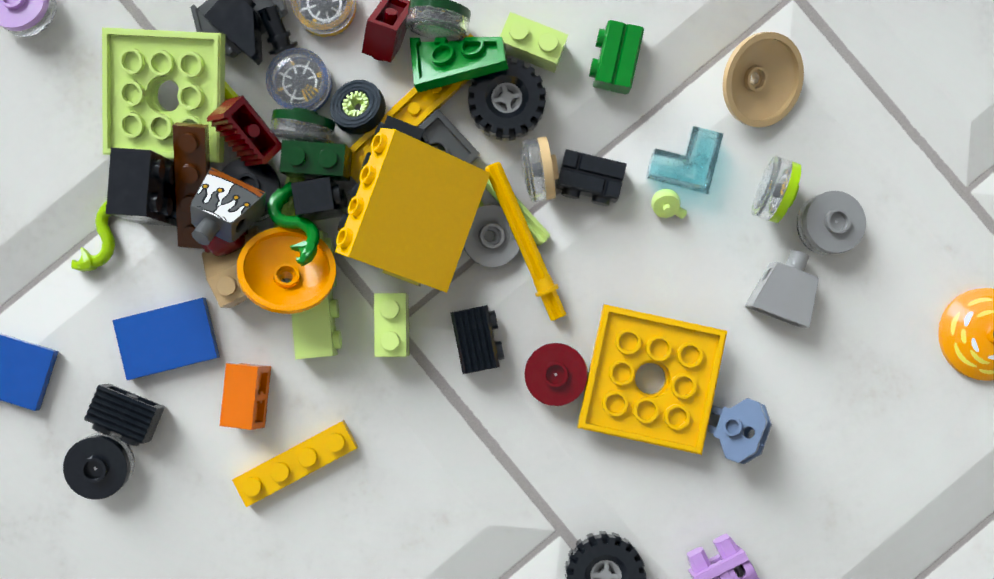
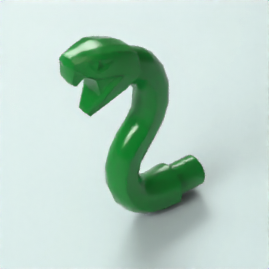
M288 182L271 195L268 200L267 211L270 219L276 225L287 229H301L306 233V241L290 246L291 250L300 252V257H296V261L301 266H304L314 259L317 253L320 234L317 226L309 219L282 214L281 209L283 205L289 202V198L293 195L291 182Z

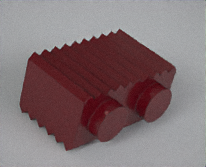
M243 95L227 99L207 117V122H212L211 127H216V132H220V137H224V142H228V147H232V152H237V157H241V161L245 162V166L267 164L281 150L282 143Z

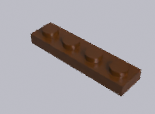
M176 122L172 126L178 247L203 249L201 244L192 237V232L196 227L191 223L190 206L210 169L209 125Z

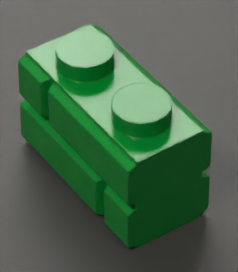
M608 20L605 29L599 28L595 47L601 48L599 59H592L589 77L594 78V88L611 90L612 92L625 95L629 94L643 38V27Z

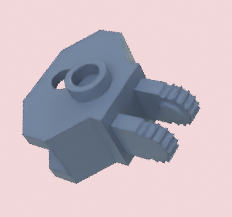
M746 398L732 408L723 407L722 409L712 405L710 414L720 415L717 427L708 423L707 432L713 433L714 437L719 438L725 458L737 463L746 464L760 456L772 427L766 406L749 398ZM754 429L755 434L752 438H750V432Z

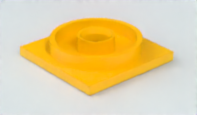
M603 304L577 428L702 455L727 331ZM647 363L658 365L663 370L665 376L662 388L652 394L643 393L635 382L637 370Z

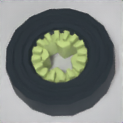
M353 80L345 83L335 92L330 103L332 119L342 131L349 134H364L374 129L383 119L386 109L384 96L375 84L366 80ZM360 103V104H361V108H360L361 111L357 110V112H356V111H355V110H356L355 106Z

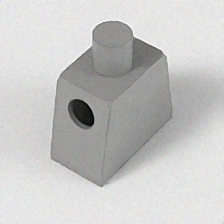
M791 250L786 265L779 262L770 263L745 307L800 328H809L819 281L818 277L804 272L809 255L797 250Z

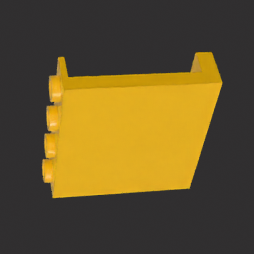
M380 128L372 140V152L368 163L361 170L359 177L360 185L357 193L349 203V215L345 226L337 235L335 252L447 293L491 173L396 129Z

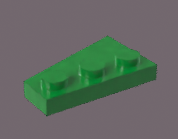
M435 37L433 42H421L420 38H409L413 80L418 93L509 69L502 37H466L462 41H448L446 37Z

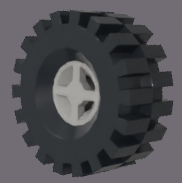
M507 58L509 69L472 78V85H469L468 104L471 118L474 119L478 129L484 130V134L489 137L490 135L496 136V140L502 141L503 138H509V141L516 140L518 136L524 137L528 135V131L536 128L544 112L546 91L545 87L543 88L542 86L543 80L540 75H535V69L532 66L525 67L524 61L519 59L517 63L511 62V58Z
M599 531V535L590 533L586 535L587 539L584 541L579 539L576 542V548L574 550L570 549L568 553L569 559L565 563L566 579H646V572L643 567L645 565L635 547L626 538L623 539L614 532L610 535L606 531Z

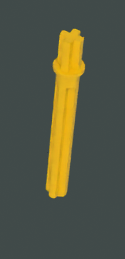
M495 162L488 165L485 171L491 173L489 180L533 278V283L537 290L535 293L536 297H541L551 321L565 316L566 312L556 291L559 286L554 284L551 275L547 271L501 163Z

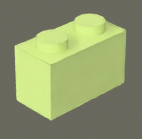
M510 12L500 37L503 38L506 54L555 73L566 46L568 34Z
M374 293L375 357L410 356L409 294Z

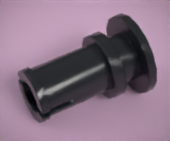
M277 4L258 10V14H260L269 36L267 42L271 43L274 48L268 52L269 55L288 52L298 45L297 41H290V30L286 31L277 9Z

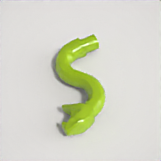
M107 201L99 208L95 219L96 229L102 240L101 250L97 255H91L84 247H81V258L79 261L72 260L71 268L82 272L95 270L97 267L106 264L114 253L115 238L108 225L110 215L106 214Z

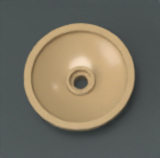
M760 32L746 38L733 51L723 75V96L729 112L739 122L752 127H767L782 120L792 110L800 96L804 80L803 60L793 41L780 33Z

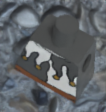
M211 167L191 202V223L196 227L192 232V237L202 245H209L215 236L227 242H234L265 213L266 192Z

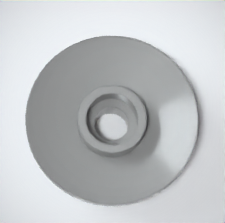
M485 205L477 209L464 245L467 255L474 262L482 266H502L510 262L519 251L516 239L502 207L499 205ZM488 230L494 234V239L491 242L485 239V233Z

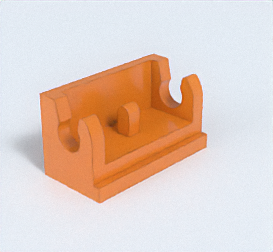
M226 363L219 426L248 430L265 428L271 366Z

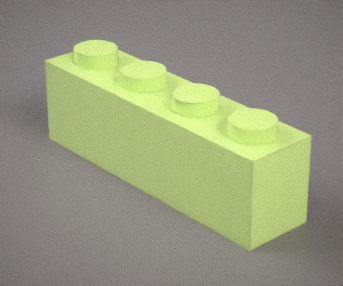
M319 231L320 239L327 244L334 256L332 237L328 238L326 232ZM335 276V282H334L333 287H336V285H337V278H336V276ZM331 290L328 296L317 306L303 312L291 314L295 359L338 355L337 349L342 348L341 332L336 330L335 318H339V304L337 299H333V292Z

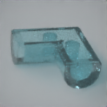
M693 126L685 156L655 148L648 165L646 179L707 195L723 133Z

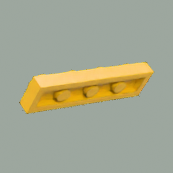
M343 420L232 479L245 506L248 507L357 449L358 445Z

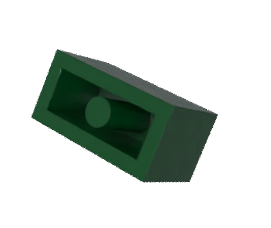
M282 140L279 170L282 174L291 178L321 179L330 177L333 181L350 182L352 150L346 144Z

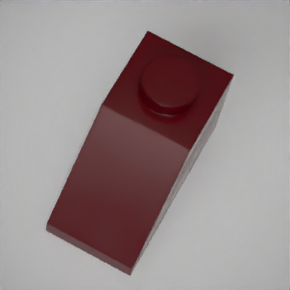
M381 0L367 20L362 47L363 54L372 56L378 61L392 62L401 47L411 19V15L408 13L410 1Z

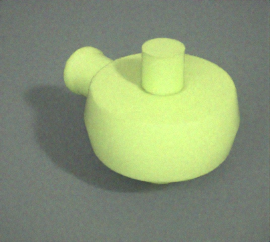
M662 189L653 195L651 207L657 216L668 218L676 215L683 219L687 215V210L680 207L681 201L675 191Z

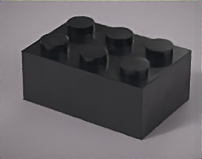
M111 147L106 214L139 224L177 226L174 162L152 150Z

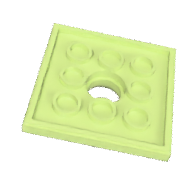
M102 27L103 155H110L111 147L152 150L168 159L174 160L172 125L178 122L209 125L210 162H224V137H220V132H216V127H211L212 122H207V117L225 101L226 34ZM168 80L175 82L179 88L177 95L179 105L173 111L164 109L158 101L159 87Z

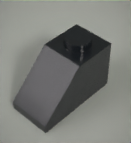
M218 0L204 17L219 32L226 34L225 37L259 66L263 58L260 17L253 9L256 4L252 0Z

